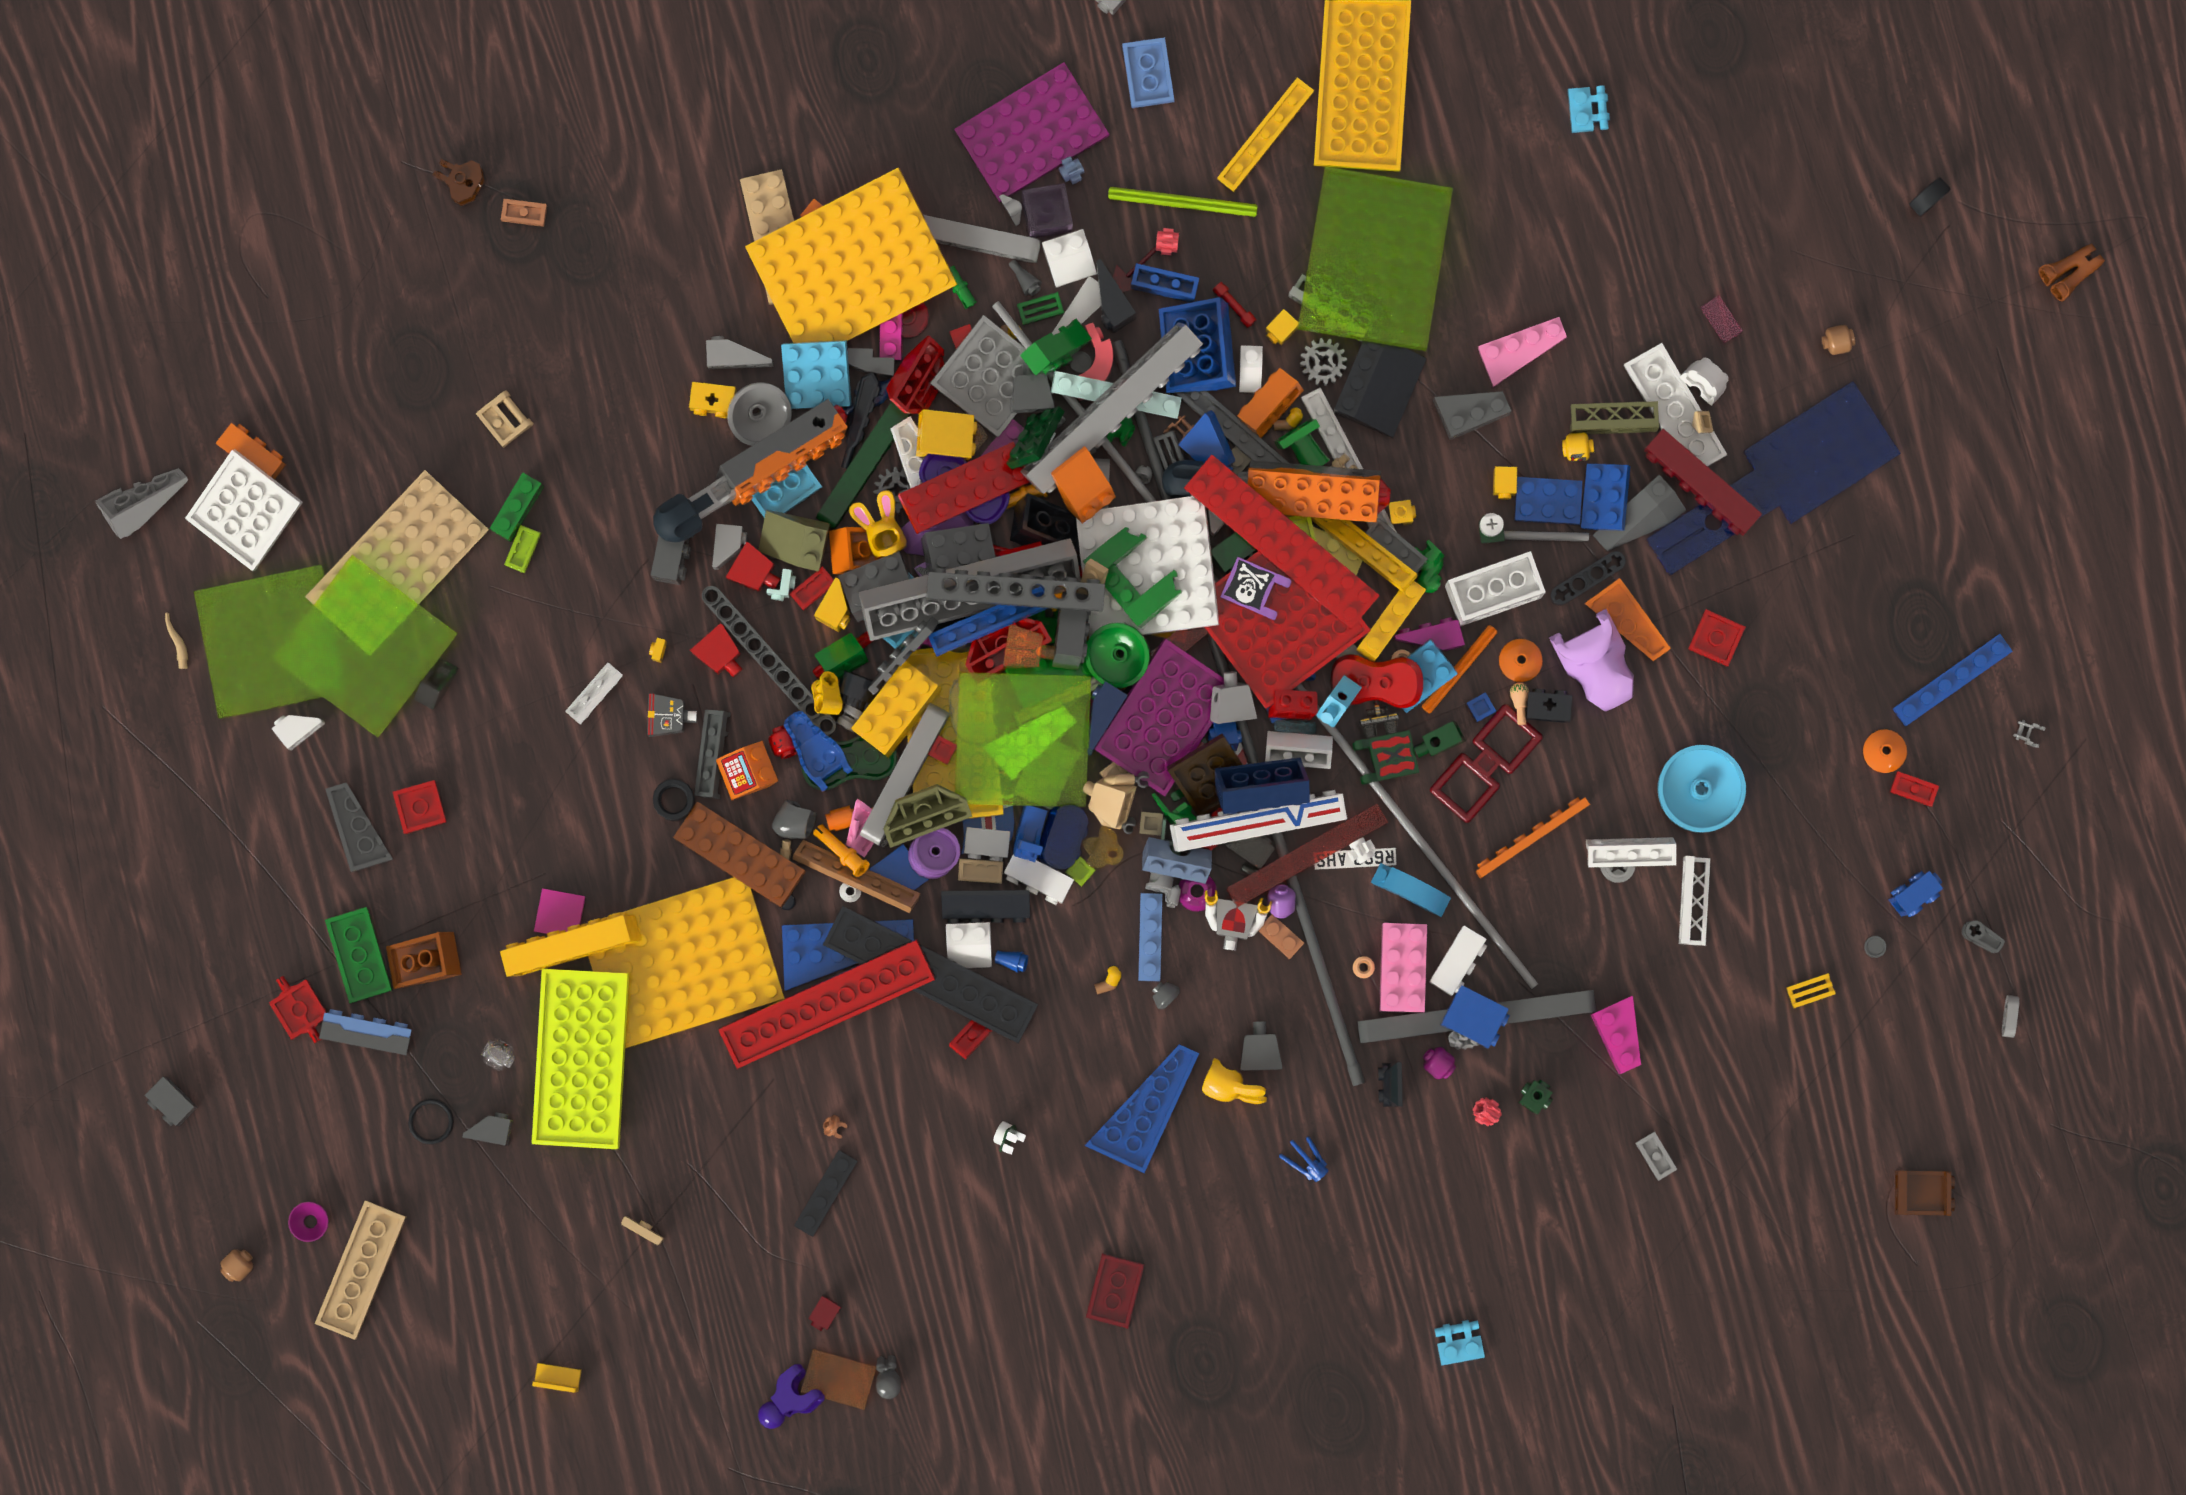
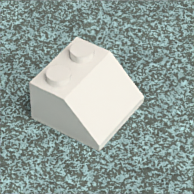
M1083 229L1042 242V248L1056 288L1097 274Z
M990 922L946 924L948 959L966 968L992 967Z

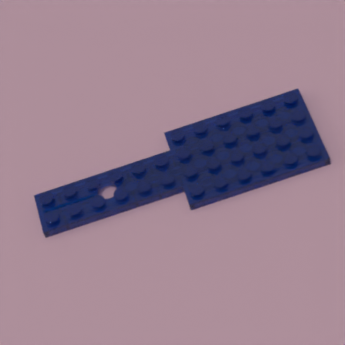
M1851 382L1746 449L1743 453L1755 470L1730 486L1762 513L1758 519L1775 508L1780 507L1789 523L1792 524L1901 453L1855 383ZM1700 504L1646 539L1669 576L1735 535L1728 528L1729 524L1723 519L1718 530H1709L1706 527L1705 518L1712 514L1711 512L1713 511L1707 505L1704 507Z

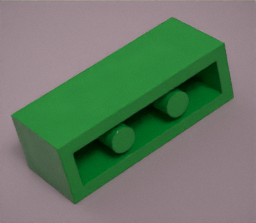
M522 472L489 529L512 543L520 525L523 524L542 492L543 484Z

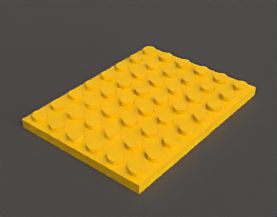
M900 168L888 172L745 246L793 343L849 341L958 285Z
M734 877L624 911L627 912V915H635L641 941L588 956L594 972L629 973L625 1049L785 999L752 890Z

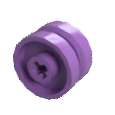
M945 828L915 838L908 850V861L912 869L919 876L927 879H938L945 876L957 864L960 856V844L956 836Z

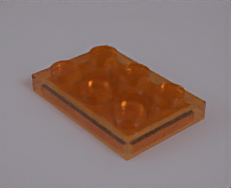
M813 1349L801 1392L808 1393L811 1390L817 1389L822 1391L825 1399L865 1410L876 1366Z

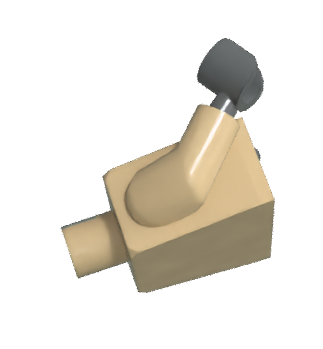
M1139 772L1137 777H1134V774L1108 775L1095 784L1091 781L1086 782L1083 792L1091 796L1088 806L1089 810L1095 814L1101 825L1115 829L1123 828L1126 834L1133 832L1136 820L1133 817H1128L1137 788L1134 786V783H1137L1141 788L1147 787L1148 781H1141L1140 779L1149 778L1148 772Z

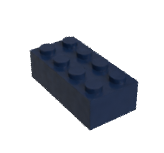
M1301 757L1215 769V790L1223 814H1236L1243 811H1258L1259 809L1310 803L1309 779Z

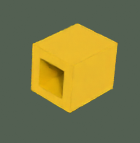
M1283 309L1266 327V332L1268 333L1266 337L1272 343L1276 344L1278 342L1282 346L1299 328L1300 323Z
M1495 466L1493 495H1498V499H1511V496H1515L1517 493V467Z

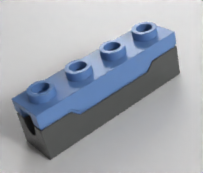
M330 1009L329 1013H324L320 1039L402 1055L407 1054L409 1036L411 1034V1029H407L408 1024L395 1022L394 1026L386 1025V1020L373 1018L372 1022L366 1021L363 1015L353 1013L350 1018L342 1016L343 1011Z

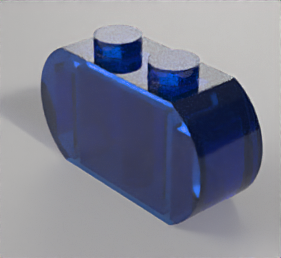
M1060 804L1050 810L1040 839V846L1043 849L1041 855H1037L1043 864L1055 869H1066L1071 867L1075 860H1078L1081 854L1080 846L1082 840L1088 834V818L1081 808L1074 805Z

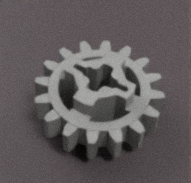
M1320 338L1319 344H1316L1314 340L1311 341L1312 347L1305 346L1304 348L1307 354H1301V358L1305 361L1300 362V366L1306 368L1302 371V374H1309L1308 381H1311L1313 378L1316 379V385L1323 381L1324 386H1327L1328 380H1331L1334 384L1336 382L1335 376L1342 377L1340 370H1346V366L1342 365V363L1347 362V358L1341 357L1345 352L1344 349L1338 350V342L1334 346L1331 345V339L1324 343L1323 339ZM1326 348L1328 350L1319 352L1317 349ZM1334 355H1336L1338 359L1337 367L1333 363L1332 358L1334 357ZM1310 357L1314 361L1315 366L1313 367V369H1311L1309 365ZM1319 358H1320L1321 360L1327 358V359H1328V361H1327L1328 366H1327L1326 364L1320 366V365H1319V363H1320ZM1322 372H1328L1330 375L1321 376L1319 374Z

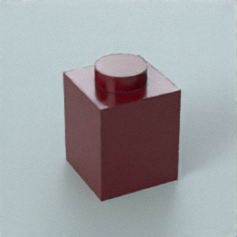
M823 1295L808 1319L812 1321L811 1325L822 1331L823 1328L828 1330L842 1306Z

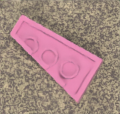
M1560 317L1478 346L1492 387H1495L1541 354L1566 339L1567 336Z

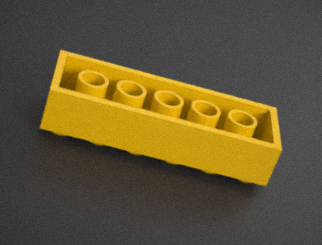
M619 912L608 915V920L606 918H598L588 921V926L586 924H578L567 927V932L565 930H557L547 933V938L545 936H537L526 939V944L525 942H516L506 945V950L500 951L506 976L525 975L641 941L635 915Z

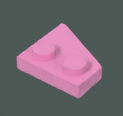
M857 799L846 845L855 849L859 855L865 858L874 843L860 836V832L872 809Z

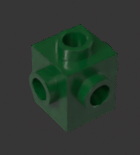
M1533 1080L1531 1084L1527 1082L1520 1092L1523 1096L1518 1103L1538 1115L1541 1109L1544 1108L1546 1110L1553 1100L1550 1097L1553 1093L1549 1090L1551 1086L1542 1080L1538 1082ZM1535 1092H1538L1540 1095L1538 1100L1533 1096Z

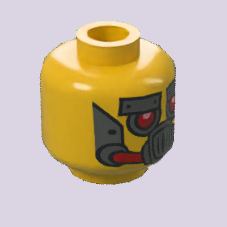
M1571 433L1566 436L1565 440H1562L1563 455L1571 462L1586 461L1590 457V452H1594L1593 439H1589L1587 433Z

